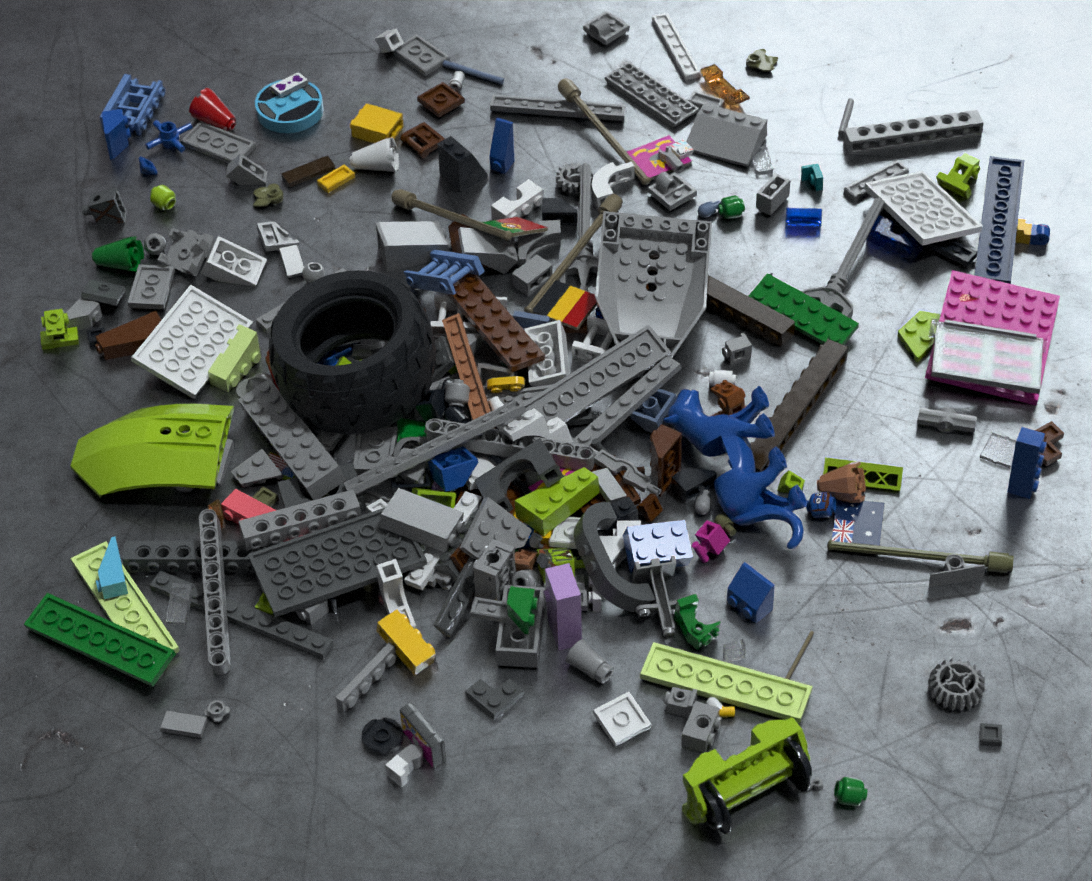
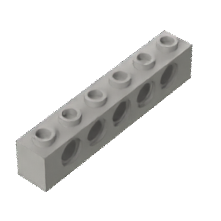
M353 489L240 520L239 526L246 550L249 551L297 538L361 516V509Z

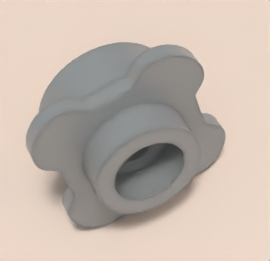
M213 701L209 704L208 709L205 710V716L213 718L214 722H221L223 716L229 714L230 709L227 706L225 707L221 701Z

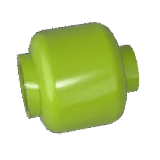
M166 185L156 186L150 192L151 203L160 210H170L176 203V194Z

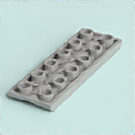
M630 62L625 63L605 76V80L610 86L671 127H675L687 117L699 111L697 106Z

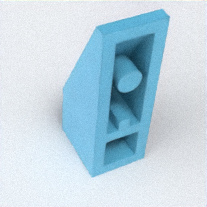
M115 536L110 539L98 570L99 580H96L98 592L103 593L104 599L128 594Z

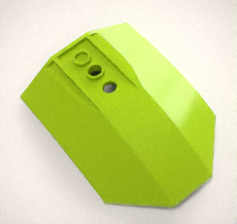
M170 404L138 409L78 439L70 467L100 498L102 495L147 487L215 489L234 406ZM166 429L171 431L167 435L161 434Z

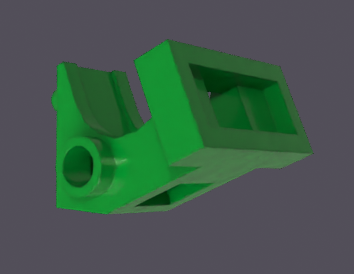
M696 594L677 600L673 619L676 625H680L687 642L698 650L702 646H707L713 637L717 638L719 636L720 621L709 625L698 622L695 617L699 599Z

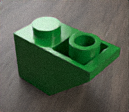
M510 586L507 599V615L524 634H529L530 626L533 627L535 622L533 610L538 608V598L535 597V589Z

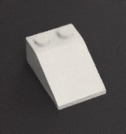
M218 236L201 274L219 282L256 287L267 259Z

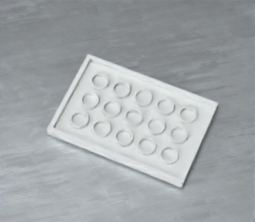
M924 171L867 182L864 185V190L874 199L881 197L885 201L883 208L921 245L982 232L983 226Z
M190 285L134 353L131 361L195 399L209 381L208 371L220 353L224 354L229 346L227 344L229 338L233 339L237 334V326L240 324L250 329L253 321Z

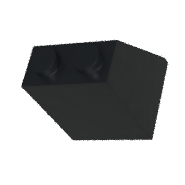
M452 136L437 143L440 175L458 191L462 192L488 177V174L474 155Z

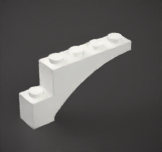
M617 521V529H613V536H599L614 569L627 557L622 536L626 527L641 525V521ZM589 576V588H593V592H589V604H593V612H601L603 596L598 592Z

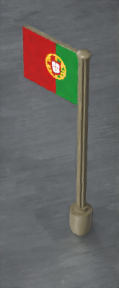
M403 189L395 190L391 196L392 202L401 208L411 210L416 207L501 237L505 241H509L515 236L548 231V227L519 217L479 222L417 200L414 193Z

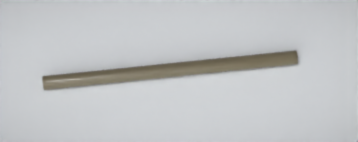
M810 631L785 679H790L814 634L813 631Z

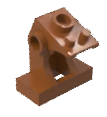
M723 380L722 383L716 384L715 387L710 389L719 398L717 403L722 409L711 416L732 415L746 407L744 390L727 380Z

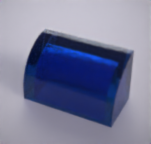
M786 207V226L821 227L822 208Z

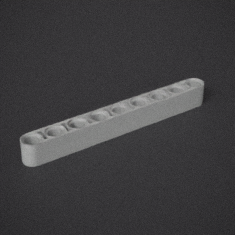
M430 419L425 425L426 439L429 442L464 424L441 419ZM490 429L485 434L477 435L467 443L459 444L452 448L464 446L468 451L511 457L541 437L524 436L513 441L502 430ZM541 438L558 467L573 470L585 467L589 471L593 469V448Z
M205 509L199 515L208 660L215 674L224 675L229 672L231 661L221 524L214 510Z

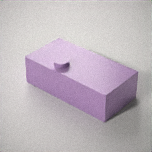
M568 563L545 569L546 590L543 591V595L547 603V620L558 651L571 648L582 639L581 594Z

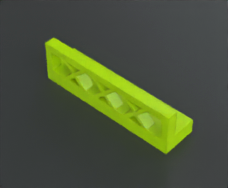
M825 457L823 474L828 472V466L840 468L857 461ZM860 462L861 465L858 468L866 470L864 476L870 471H874L880 477L875 483H869L865 478L866 486L900 491L903 467ZM879 472L887 473V474H885V475L882 477V476L879 474ZM889 474H897V486L888 485L884 478ZM882 480L885 483V485L877 483Z

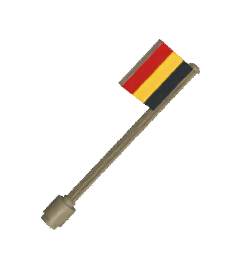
M611 194L607 196L599 206V216L530 304L524 308L526 313L549 316L552 321L560 320L565 326L576 330L580 328L597 305L595 294L558 280L602 225L603 212H618L623 201L618 195Z

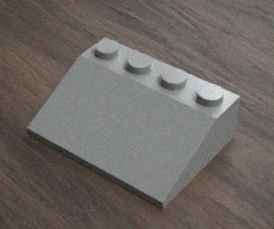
M704 103L697 113L686 143L694 149L693 153L748 167L767 137V119Z

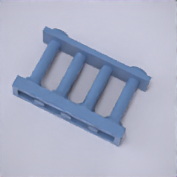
M433 250L429 253L432 259L431 263L418 272L405 270L404 274L407 284L412 288L454 295L456 294L453 286L454 283L469 273L480 276L485 271L478 256Z

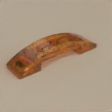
M715 64L700 69L704 80L719 98L724 99L727 104L737 105L750 99V96L741 88L736 90L723 78V71Z

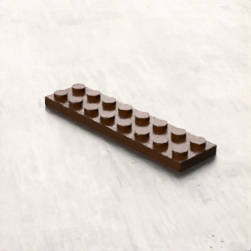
M469 273L453 284L456 294L447 295L511 372L545 360V354L477 275Z

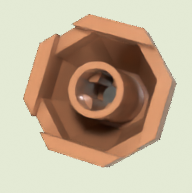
M860 461L851 462L821 475L820 480H817L818 491L829 492L835 499L850 503H861L864 501L865 496H861V493L866 491L864 470L863 468H858L861 465Z

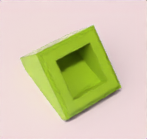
M789 470L781 477L777 490L789 493L790 489L795 485H798L802 490L805 480Z

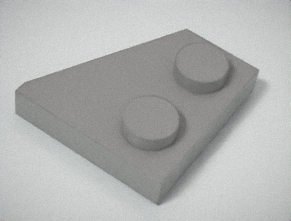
M275 221L257 223V230L265 252L297 245L299 248V241L291 239L289 233L282 229Z
M263 449L231 470V473L242 487L252 486L255 483H265L267 479L276 477L277 479H282L284 477Z

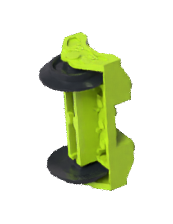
M793 717L787 720H769L763 724L756 725L751 730V743L745 751L730 756L726 761L722 759L715 749L702 753L695 760L690 770L683 774V783L687 791V803L682 805V812L693 824L706 822L713 830L718 829L720 832L728 834L732 829L731 817L728 811L730 808L786 778L799 791H808L812 777V768L809 762L808 744L802 728Z

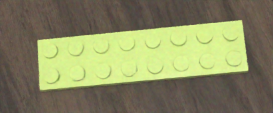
M107 541L71 558L73 566L111 622L167 646L176 653L180 652L178 645L123 565L128 594L104 599L103 593L98 592L96 580H99L98 570L108 547Z
M655 642L651 646L640 673V679L671 688L677 687L690 691L696 689L697 695L707 698L715 697L721 702L786 720L793 717L797 723H801L812 692V686Z

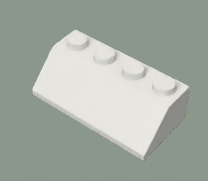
M558 320L525 328V332L545 354L544 361L528 366L529 384L535 387L551 385L568 376L570 370L567 340L561 321Z

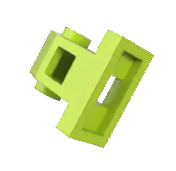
M964 153L961 157L958 156L954 166L947 175L942 172L938 173L936 176L938 185L965 199H969L971 190L970 186L966 183L970 177L977 180L981 168L979 166L980 160L967 153Z
M63 309L44 311L41 321L42 326L46 327V331L40 332L42 350L79 344L77 326L67 327V324H69L68 313H64ZM64 336V338H65V339L54 340L55 337Z

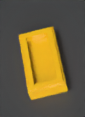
M342 165L318 179L317 185L329 193L355 178V173L346 165Z

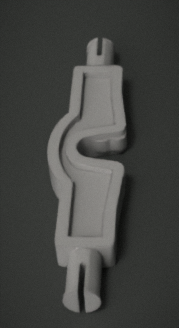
M593 448L594 462L602 468H608L612 475H616L622 470L626 471L623 476L624 483L637 488L643 493L649 491L656 494V496L661 493V489L652 484V479L639 472L632 462L616 458L603 449L599 452Z

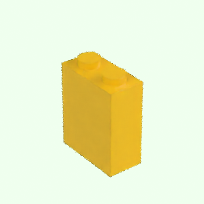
M367 103L359 110L358 115L350 123L352 137L372 143L391 137L395 139L404 127L402 113Z

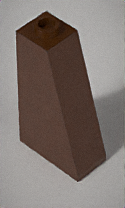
M154 311L95 336L97 353L99 355L102 354L105 360L134 355L162 319Z

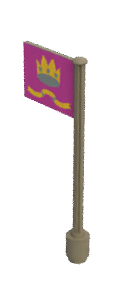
M568 78L559 81L557 85L558 91L567 102H574L625 163L632 162L634 164V174L640 179L642 185H648L661 172L670 173L673 171L665 160L658 156L659 149L665 152L667 146L676 143L670 135L626 152L580 98L581 91L574 82ZM688 156L680 160L684 167L692 164Z

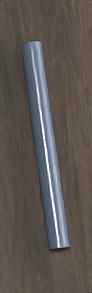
M446 60L443 62V67L461 71L501 85L504 83V78Z

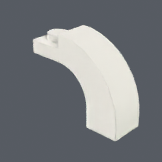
M612 162L596 172L592 180V201L597 211L607 196L614 194L611 187L634 179V164L632 162L615 166Z
M394 559L378 564V583L387 614L389 615L397 609L401 614L407 616L409 624L415 629L416 624L405 597L403 576L397 560Z

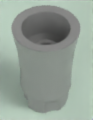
M584 639L579 640L566 657V663L578 668L601 684L609 680L613 674L614 668L596 653Z

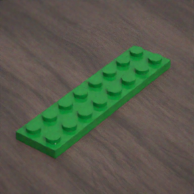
M46 593L24 623L26 629L152 687L176 655V652L167 646L49 593Z

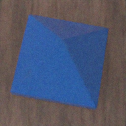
M141 156L139 157L141 174H158L153 162Z

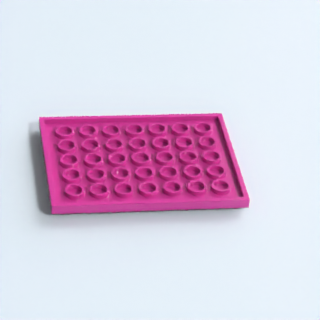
M952 270L939 324L944 325L945 320L1036 334L1035 340L1042 341V383L1060 296ZM945 334L944 343L981 349V339ZM995 342V351L1032 357V348ZM933 343L925 375L926 379L1037 405L1039 394L987 385L983 386L981 384L931 376ZM943 349L944 356L980 361L979 354ZM994 357V364L1031 370V363ZM942 361L943 370L979 375L980 367ZM993 370V378L1030 384L1031 376Z

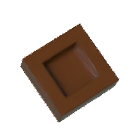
M649 494L636 507L638 515L644 516L645 520L649 522L653 521L663 511L656 494Z

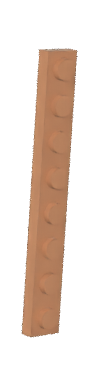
M458 313L443 319L442 322L460 380H463L464 384L470 387L468 406L474 420L491 412L462 318Z

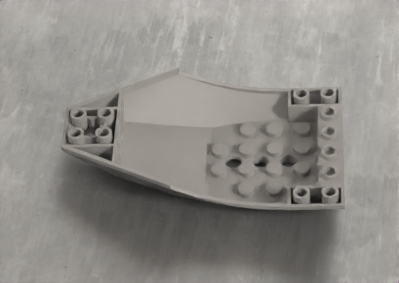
M603 212L595 299L615 345L645 326L650 325L671 351V356L669 357H674L706 310L712 222ZM656 254L659 258L652 260L649 258V255ZM655 270L657 275L651 276L648 274V271ZM652 283L656 285V290L649 292L646 289L647 284Z

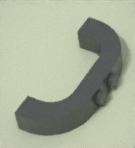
M610 502L596 503L590 506L576 523L574 528L575 545L598 592L613 605L626 611L636 612L635 608L637 606L653 604L656 599L648 583L633 584L627 582L615 571L597 530H608L617 519V516Z

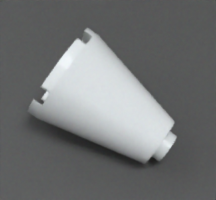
M392 137L386 138L353 152L352 156H350L351 166L360 170L397 171L399 169V156L394 149L397 148Z

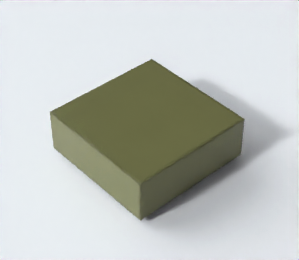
M264 486L252 497L269 507L279 500L276 493Z

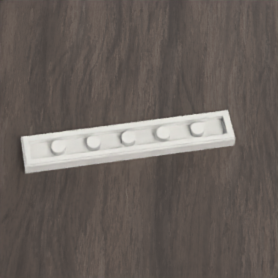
M668 13L652 16V21L684 80L701 77L698 66Z

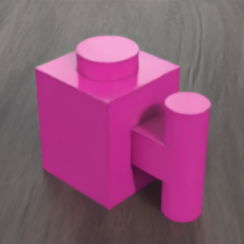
M706 521L696 532L695 536L699 542H693L692 548L701 561L706 563L709 560L707 552L719 555L730 542V539L719 524Z

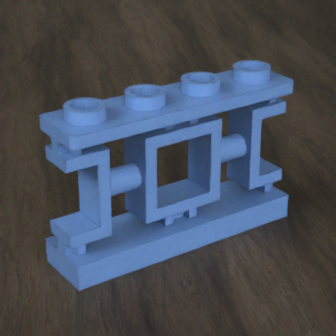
M124 74L103 112L122 109L123 115H127L130 132L136 130V134L141 135L143 130L146 129L149 119L152 118L155 108L158 107L159 101L165 95L162 81L158 80L157 83L153 81L151 86L139 85L137 78L132 80L131 75ZM130 102L140 104L138 108L128 106ZM101 114V115H100V121H101L102 130H104L103 119H102V114Z

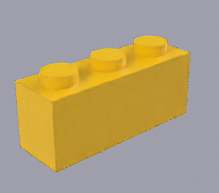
M396 609L377 622L376 632L387 644L390 643L395 646L396 655L415 676L434 663L435 649L430 643H426L423 640L422 634L418 629H414L409 624L407 616L401 614Z

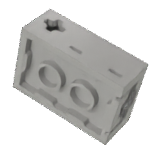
M492 539L490 544L484 547L482 556L474 562L472 568L474 571L473 583L475 584L474 596L502 601L504 585H511L512 577L516 573L515 548L513 546Z

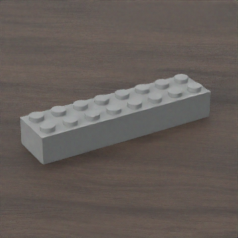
M270 379L238 399L246 414L313 500L321 498L347 480L338 464L304 421L293 412Z

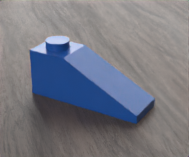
M498 117L495 120L489 155L491 170L506 174L515 161L513 122Z

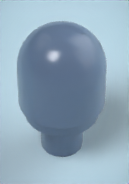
M718 200L714 203L710 201L700 205L698 215L702 218L713 215L716 209H718L720 201Z

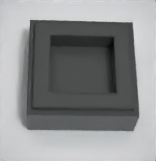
M980 723V745L1001 746L1002 725Z

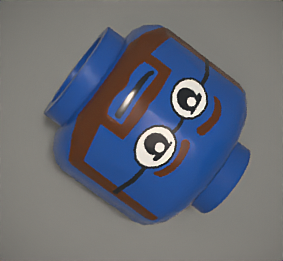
M829 492L813 493L810 496V500H807V512H810L814 518H829L833 512H836V499Z

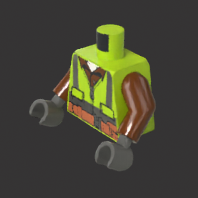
M533 533L531 535L530 546L538 548L536 561L544 583H546V568L569 563L574 577L575 569L585 568L581 556L573 557L570 549H551L545 543H540L543 538L539 534Z

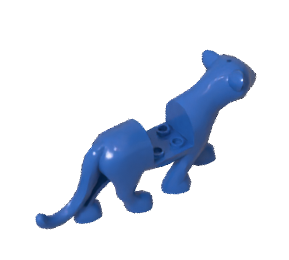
M757 386L751 393L752 401L741 411L732 415L722 414L716 416L704 414L698 391L681 390L675 402L668 410V417L664 418L663 421L682 433V436L689 440L703 455L715 457L725 453L728 454V463L732 469L714 481L717 500L723 511L733 523L738 525H750L770 519L787 522L793 531L792 537L787 543V548H796L803 539L804 529L802 521L792 511L805 508L807 506L806 497L798 485L790 489L788 498L780 497L766 489L787 468L785 457L780 449L775 446L768 454L770 461L768 467L764 471L756 472L753 451L747 438L768 439L775 436L773 425L764 413L757 418L755 424H751L759 413L769 407V400L764 390Z

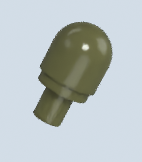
M718 514L715 517L714 523L719 524L725 533H728L730 536L736 534V530L733 528L734 524L726 514Z

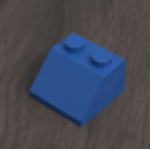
M122 109L102 112L110 160L114 159L129 146L128 138H131L130 129L126 128V125H128L127 115H123Z
M464 446L440 453L428 461L431 478L445 492L455 491L457 488L465 485L477 466L478 459Z
M744 562L727 588V601L732 607L740 610L746 618L757 623L773 610L775 585Z

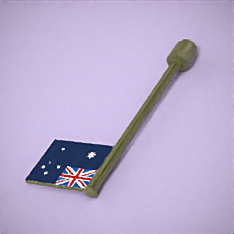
M837 499L833 535L827 544L829 551L840 550L945 561L949 555L955 554L880 546L885 503L873 501L850 503ZM989 551V555H985V557L957 554L963 558L965 563L985 565V567H988L987 571L1007 573V571L1012 572L1014 556L1009 555V553Z

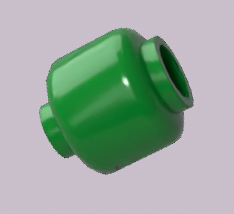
M737 195L722 198L718 205L719 215H723L726 220L741 217L742 213L745 212L743 199H740Z
M842 777L840 781L837 780L834 787V797H837V801L840 804L858 807L867 798L868 790L864 787L862 780L851 777Z

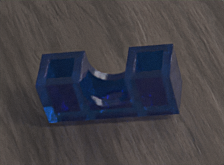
M878 215L866 241L914 261L924 249V245H921L908 231L901 235L894 234V222Z

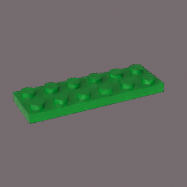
M768 273L749 295L754 300L794 320L795 330L824 345L827 339L845 345L859 327L858 322Z

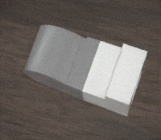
M416 744L404 748L385 765L387 776L403 787L408 782L407 775L423 765L422 748Z

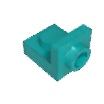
M819 164L802 166L801 180H810L811 185L814 184L816 191L823 190L824 177Z

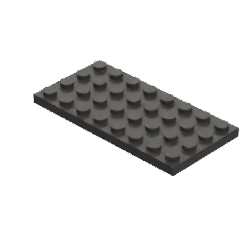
M385 508L248 554L251 566L275 617L378 582V564L396 559L401 573L427 565V559L417 541L380 528L381 513Z

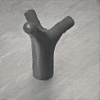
M597 438L592 440L591 443L597 451L600 452L603 449L616 456V453L606 450Z

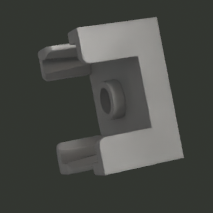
M171 228L169 237L174 241L168 255L166 256L161 252L158 261L164 266H174L175 270L196 277L210 244L203 238L198 236L192 238L184 235L180 230Z

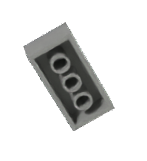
M504 585L503 602H507L510 586L512 585ZM513 586L535 589V597L538 598V608L534 613L535 622L533 627L530 626L529 634H524L517 625L499 622L496 662L500 666L538 668L545 610L543 595L545 587Z

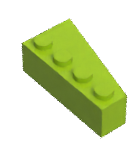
M584 467L561 478L549 487L544 486L516 499V517L545 536L599 494V477Z

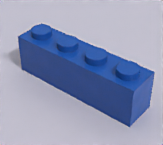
M1021 427L1014 450L1008 493L1030 499L1032 493L1037 492L1039 481L1037 480H1039L1042 468H1039V466H1042L1044 455H1041V453L1044 454L1047 442H1044L1045 433Z

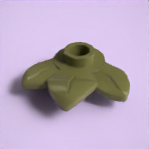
M758 49L748 55L746 65L769 72L774 70L778 57L766 55L765 49Z
M269 184L267 188L260 187L253 192L254 196L258 198L253 206L263 207L269 203L278 204L283 200L284 193L278 184Z

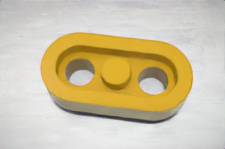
M520 376L499 377L487 380V389L491 390L492 393H500L502 390L517 392L525 386L524 377Z

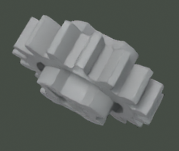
M571 162V165L565 163V167L560 166L559 171H556V183H558V188L562 187V191L568 190L569 193L572 191L578 193V190H580V162L577 165L574 162ZM591 172V184L593 180V172Z

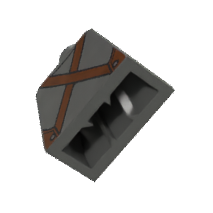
M116 187L90 195L89 205L82 206L83 215H93L97 224L125 223L127 211Z

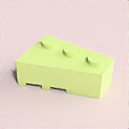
M240 324L236 328L238 332L233 339L229 338L227 341L229 346L224 354L220 353L208 371L210 385L227 393L238 384L244 375L248 374L249 370L261 358L257 332Z

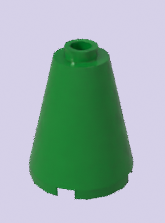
M131 236L95 248L92 253V260L98 266L137 272L141 260L144 259V249L142 242L136 240V236Z

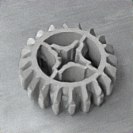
M951 658L949 663L943 660L941 664L935 666V669H932L928 678V690L931 693L932 699H936L937 705L943 703L944 709L948 706L951 707L952 711L955 708H959L962 712L964 707L970 710L972 705L976 706L978 701H981L983 692H985V679L982 677L981 670H977L976 665L970 666L969 661L962 663L961 659L955 662ZM946 678L945 683L941 684V681ZM972 686V689L967 691L968 687Z

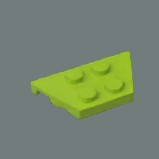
M919 311L898 330L899 339L905 343L907 350L912 352L916 362H919L932 349L936 324H939L941 314Z

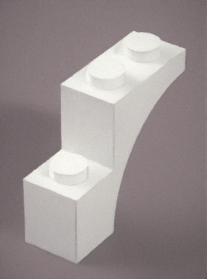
M535 408L525 412L519 418L510 421L502 427L504 434L513 441L524 436L536 435L552 440L573 442L565 422L555 417L546 423L544 416Z

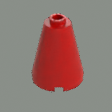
M210 88L201 90V95L199 97L195 96L190 104V116L225 131L234 129L236 126L235 116L215 92Z

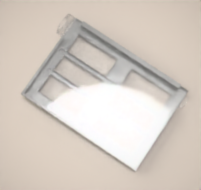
M931 319L929 337L935 338L931 376L981 384L983 386L1040 393L1042 352H1046L1047 341H1044L1043 338H1038L1036 334L951 320L940 322L938 319Z

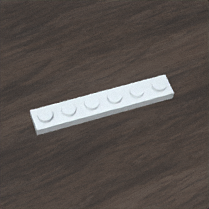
M466 491L460 498L454 509L463 512L465 524L471 518V514L479 509L483 498ZM427 546L423 552L427 559V565L410 570L404 579L406 585L423 590L429 578L436 572L437 568L435 565L440 560V556L445 552Z

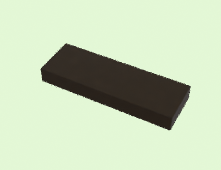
M327 155L281 173L288 187L291 188L331 172L336 167Z

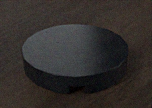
M385 717L379 720L377 718L371 720L365 725L361 735L364 748L370 754L376 756H387L400 749L404 737L401 725L397 721Z

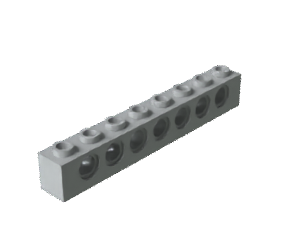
M978 109L849 127L844 130V144L850 155L982 136L984 122Z

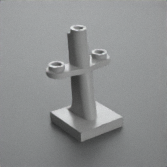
M675 555L671 556L670 562L660 564L659 558L651 559L649 566L640 567V563L637 561L634 564L632 574L634 583L650 580L653 595L656 599V604L637 606L635 608L636 613L639 617H645L650 615L651 612H658L663 636L665 637L675 634L671 609H675L677 600L669 602L664 578L674 575L676 567Z

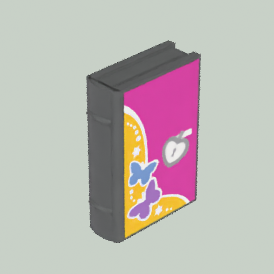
M413 703L403 706L400 709L403 733L413 744L422 748L423 757L433 769L437 768L442 762L445 763L444 740Z

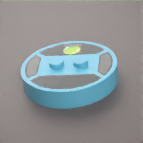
M281 80L268 84L257 94L255 99L257 119L261 125L274 132L296 133L306 130L315 125L323 114L322 94L310 82H308L307 86L282 98L271 91V85Z

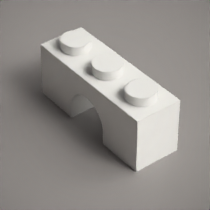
M528 179L516 188V201L502 197L491 205L492 219L522 218L542 204V198H544L543 188Z

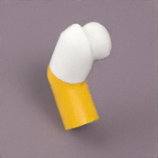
M715 697L708 698L706 704L720 708L719 717H735L734 706L724 707Z

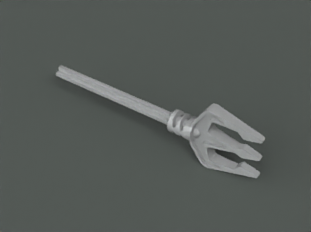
M583 162V165H580L579 240L590 227L591 165L587 164V162ZM590 240L559 278L560 282L566 284V276L578 274L581 282L580 289L587 292L590 274L598 272L599 257L593 255V243Z
M881 197L874 199L837 273L831 275L826 287L822 286L802 291L830 308L842 312L841 314L849 318L853 315V304L842 292L848 283L846 278L885 203Z

